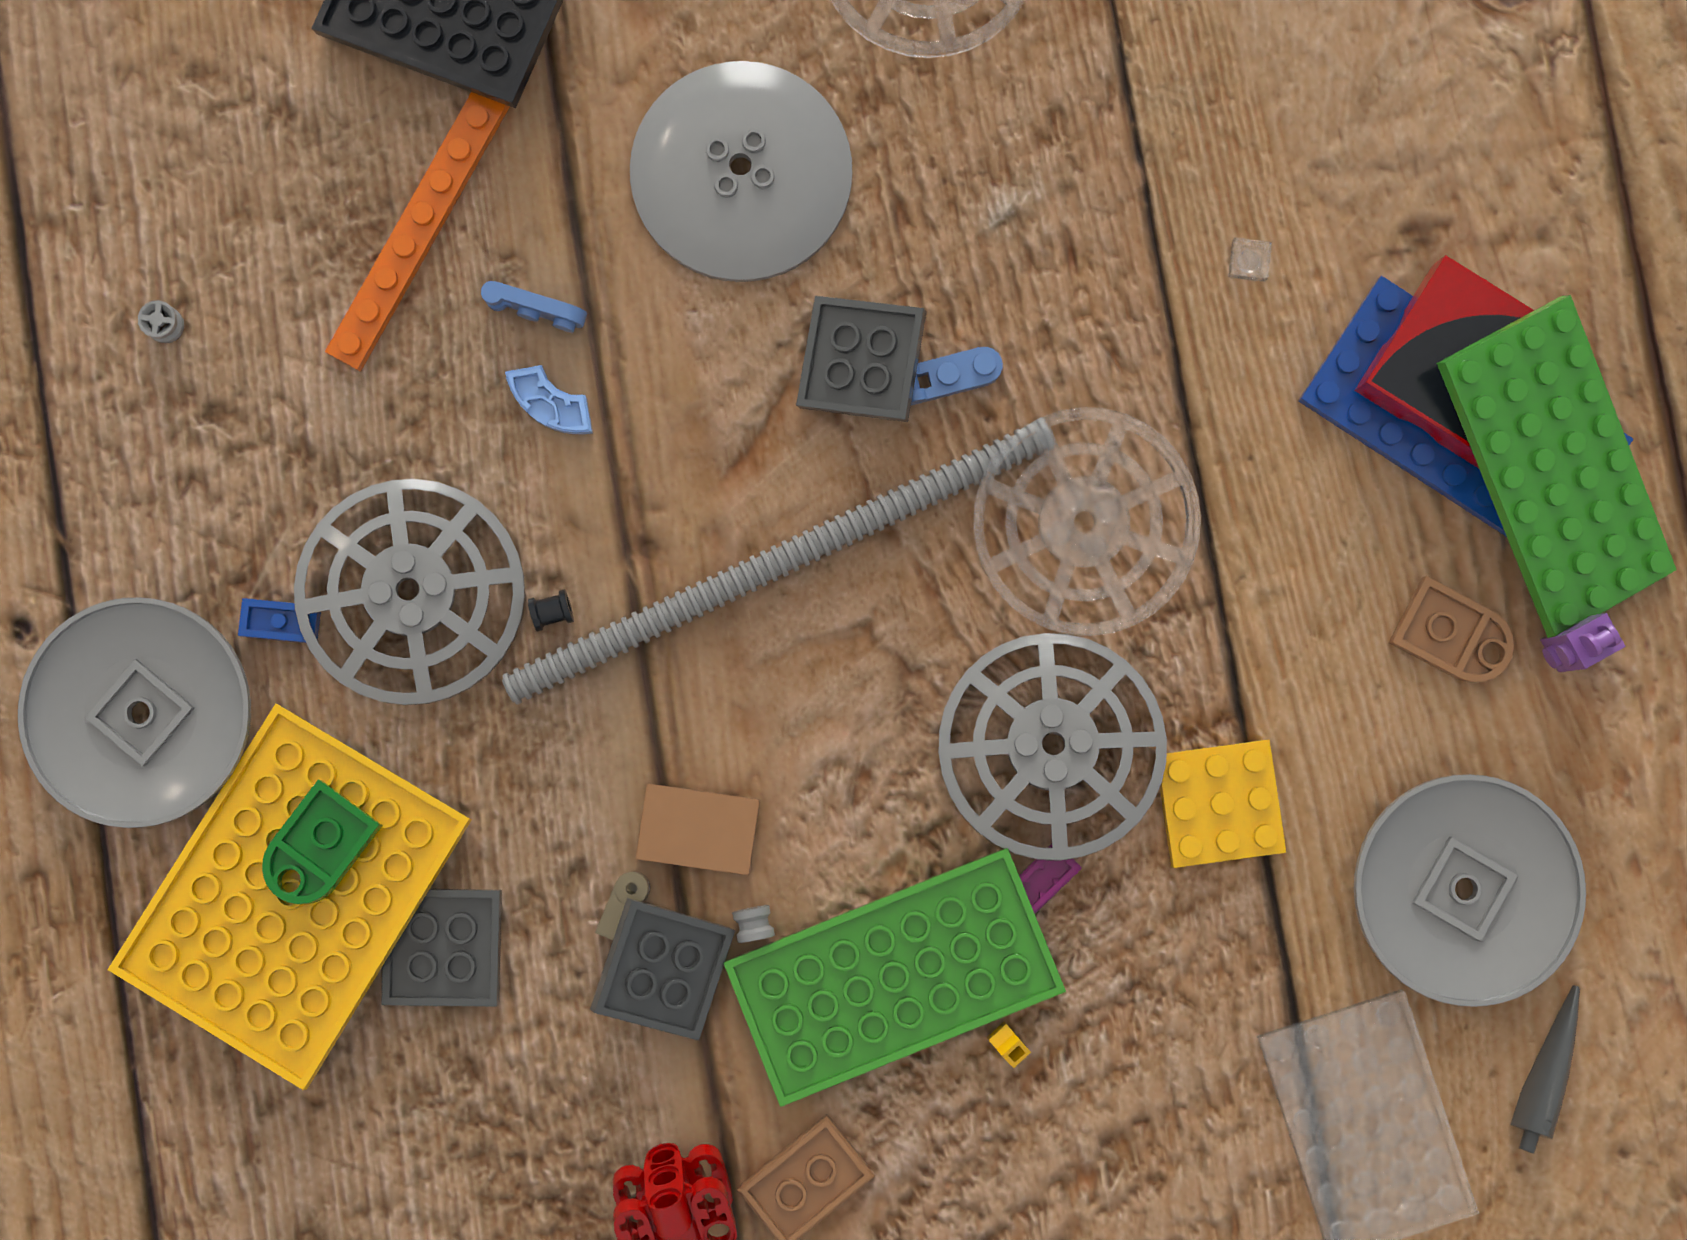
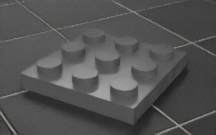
M815 296L796 406L800 409L908 422L926 310L919 307Z
M429 889L382 967L381 1005L497 1007L500 997L502 890Z
M627 898L590 1010L596 1014L699 1041L735 930L727 926Z

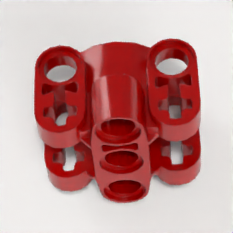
M663 1143L648 1151L643 1169L635 1165H625L614 1173L612 1179L613 1196L617 1206L613 1212V1221L617 1240H736V1223L731 1208L733 1201L731 1184L722 1155L715 1146L700 1144L689 1152L688 1157L683 1158L676 1144ZM707 1160L711 1167L712 1176L705 1177L700 1161ZM631 1181L636 1186L635 1198L631 1199L629 1188L627 1185H624L625 1182ZM710 1193L711 1197L714 1198V1203L707 1201L705 1195ZM631 1215H633V1218L637 1220V1223L633 1222L630 1219ZM715 1224H724L729 1227V1231L720 1237H715L708 1233L709 1228Z

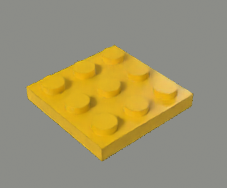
M1270 739L1167 753L1160 793L1172 868L1286 853Z

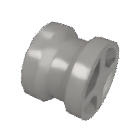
M157 300L146 303L140 309L138 325L141 331L155 341L172 343L182 335L184 319L169 304ZM164 324H168L164 328H162V331L160 330V327H162Z
M769 905L732 912L734 921L739 925L738 943L775 936L774 927L769 925L768 916L771 913Z

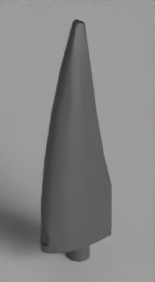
M1572 986L1522 1087L1510 1124L1524 1130L1519 1149L1533 1154L1535 1153L1540 1136L1553 1139L1562 1108L1575 1045L1580 987Z

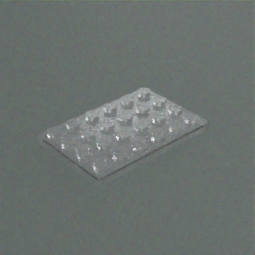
M1400 989L1257 1036L1324 1240H1401L1479 1214L1404 990Z

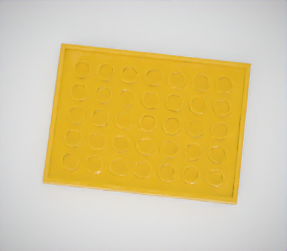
M275 703L241 757L233 774L220 790L107 970L302 1090H307L472 819ZM320 779L383 826L332 893L324 899L311 904L289 903L278 898L268 888L262 872L263 856L269 843L317 780ZM295 870L287 871L282 877L283 888L287 892H293L299 887L301 879L298 872Z

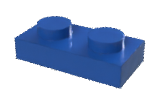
M242 598L238 636L306 643L300 631L295 603ZM321 612L308 614L310 626L317 641Z

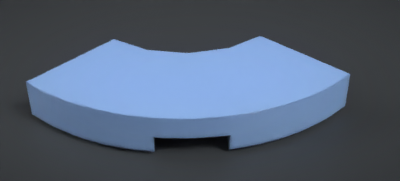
M542 365L505 372L508 385L515 399L537 422L562 433H593L586 395H570L557 389L548 380Z

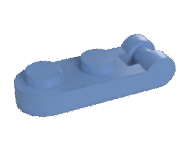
M488 281L481 288V296L490 309L502 311L509 307L518 310L517 315L524 319L538 322L539 317L553 321L552 326L566 332L574 333L575 328H583L588 314L577 306L496 281Z
M977 347L918 363L911 405L994 383L999 378L1003 368L999 353L989 347ZM928 375L931 387L920 388L918 377Z

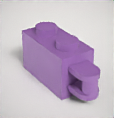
M1607 613L1589 616L1554 637L1547 638L1546 636L1540 639L1544 646L1542 652L1545 660L1552 668H1556L1558 672L1587 669L1626 647Z

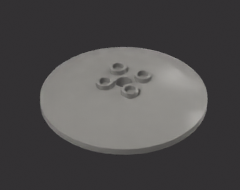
M749 61L724 62L701 68L684 76L666 89L652 104L645 114L634 139L630 159V183L633 199L645 228L660 248L684 267L710 278L734 282L758 281L782 275L795 269L809 260L828 242L842 220L849 201L852 184V157L849 142L839 117L826 99L809 83L773 65ZM736 158H746L751 163V169L744 175H736L730 170L731 162Z
M141 597L114 599L93 605L70 617L46 638L30 662L23 679L18 702V728L23 752L31 770L45 790L61 805L85 819L103 825L122 828L149 827L174 821L191 813L211 799L224 786L238 765L247 743L251 722V698L247 678L238 656L225 637L212 624L187 608L158 599ZM144 702L149 707L150 714L144 723L139 724L132 717V709L137 703Z
M1470 774L1451 775L1424 782L1396 798L1378 816L1369 829L1357 858L1354 873V901L1358 921L1369 947L1381 964L1400 982L1428 998L1443 1003L1470 1007L1490 1006L1516 999L1532 991L1546 981L1564 962L1578 937L1583 922L1586 906V883L1582 860L1570 832L1561 819L1542 800L1529 791L1499 778ZM1462 878L1469 879L1473 885L1472 895L1465 900H1461L1455 892L1456 883Z

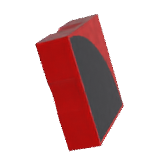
M1445 255L1431 267L1404 310V315L1397 330L1381 347L1354 391L1397 418L1422 428L1437 443L1479 468L1437 363L1534 310Z

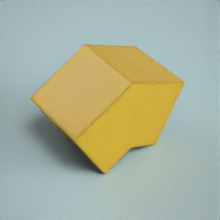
M1005 1021L987 1036L990 1043L1013 1068L1031 1053Z

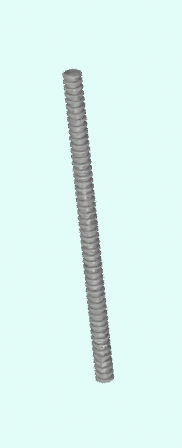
M1041 419L1035 420V425L1027 424L1024 426L1025 430L1023 431L1016 429L1014 430V435L1006 434L1003 436L1002 441L995 439L993 440V445L985 444L982 446L981 451L974 449L972 450V455L964 454L961 456L960 461L953 459L950 461L951 465L946 466L943 464L937 472L935 469L929 471L930 475L925 476L922 474L916 482L911 479L908 481L909 485L904 487L901 484L895 492L892 489L888 490L887 496L883 497L880 494L876 496L877 500L874 502L871 499L867 500L866 506L862 507L859 504L855 506L856 510L853 512L846 510L843 517L836 515L834 516V521L829 522V520L823 522L824 526L822 527L815 525L811 532L807 530L802 531L803 536L799 538L797 535L792 536V541L788 543L786 540L781 541L782 546L778 548L773 545L770 547L771 551L766 553L763 550L760 552L761 556L757 558L752 555L749 557L750 561L744 563L742 560L738 562L739 566L736 568L731 565L728 567L729 571L725 573L719 571L717 572L718 576L715 578L708 576L706 577V582L701 583V581L696 582V587L692 589L690 586L685 587V592L680 593L677 591L674 593L675 597L671 599L669 596L664 597V602L659 604L656 601L653 603L654 607L650 609L645 606L642 608L643 612L638 614L635 611L631 613L632 617L629 619L624 616L621 618L620 623L616 624L615 621L610 623L611 627L608 629L601 627L599 628V633L591 632L588 634L589 638L587 639L580 637L578 638V643L573 644L570 642L567 644L568 648L564 650L562 647L556 649L557 653L552 655L549 652L545 654L546 658L543 660L538 657L535 659L534 664L531 665L529 662L524 664V669L522 670L518 667L513 669L514 674H503L502 682L511 701L515 702L516 705L522 703L521 699L524 697L529 700L533 697L532 693L534 692L539 695L543 693V688L545 687L552 689L554 687L553 683L558 682L562 684L565 682L564 678L566 677L570 679L575 678V673L578 671L583 674L586 672L587 667L590 666L593 669L597 667L596 663L599 661L604 664L607 662L608 657H618V652L620 651L627 653L629 652V647L637 648L640 646L639 642L643 640L645 643L650 642V637L655 636L658 638L661 636L660 632L664 630L669 633L672 631L671 627L676 625L679 628L682 626L681 622L685 620L690 623L693 621L692 617L698 615L700 618L704 616L703 612L706 610L710 613L713 612L714 606L719 605L723 607L725 606L724 602L727 600L734 602L737 595L744 597L746 596V591L750 589L752 592L757 591L756 586L762 584L765 587L768 585L767 581L771 579L773 582L778 581L777 576L783 574L786 577L789 575L788 571L793 569L796 572L800 570L799 566L802 564L807 567L810 565L809 561L815 559L817 562L821 560L820 556L823 554L828 557L831 555L832 550H842L841 546L844 544L851 546L853 545V540L861 541L865 534L872 536L874 535V530H884V525L886 524L893 526L895 525V520L900 519V521L906 519L905 515L909 513L911 516H914L917 509L924 511L930 503L932 506L937 505L938 499L945 501L948 499L949 494L952 493L953 496L959 494L958 490L961 488L966 491L969 489L970 484L973 483L975 486L980 484V479L982 478L987 481L990 479L991 474L994 473L996 476L1001 474V469L1003 468L1006 471L1012 469V464L1015 463L1018 466L1022 464V459L1024 458L1031 460L1033 459V454L1036 453L1039 456L1043 454V449L1045 448L1048 450L1054 449L1053 436L1047 424Z

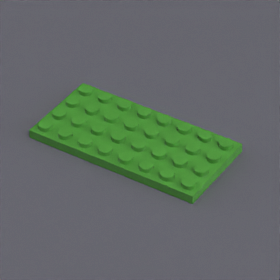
M1571 295L1558 297L1437 363L1547 638L1560 634L1589 616L1607 611L1677 570Z
M1008 848L971 861L731 958L723 963L780 1107L1066 992Z

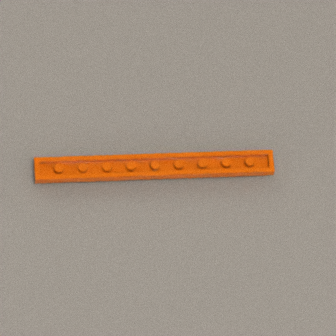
M472 92L470 93L327 346L325 353L359 372L362 371L510 106Z

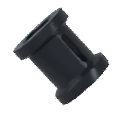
M565 589L560 590L558 595L537 601L535 598L528 599L531 619L537 632L542 631L544 626L565 620L567 623L574 622L572 607Z

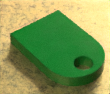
M318 779L269 843L264 853L262 872L268 888L278 898L294 904H311L324 899L337 887L383 825L324 781ZM289 870L297 871L301 879L299 887L293 892H287L282 886V877Z

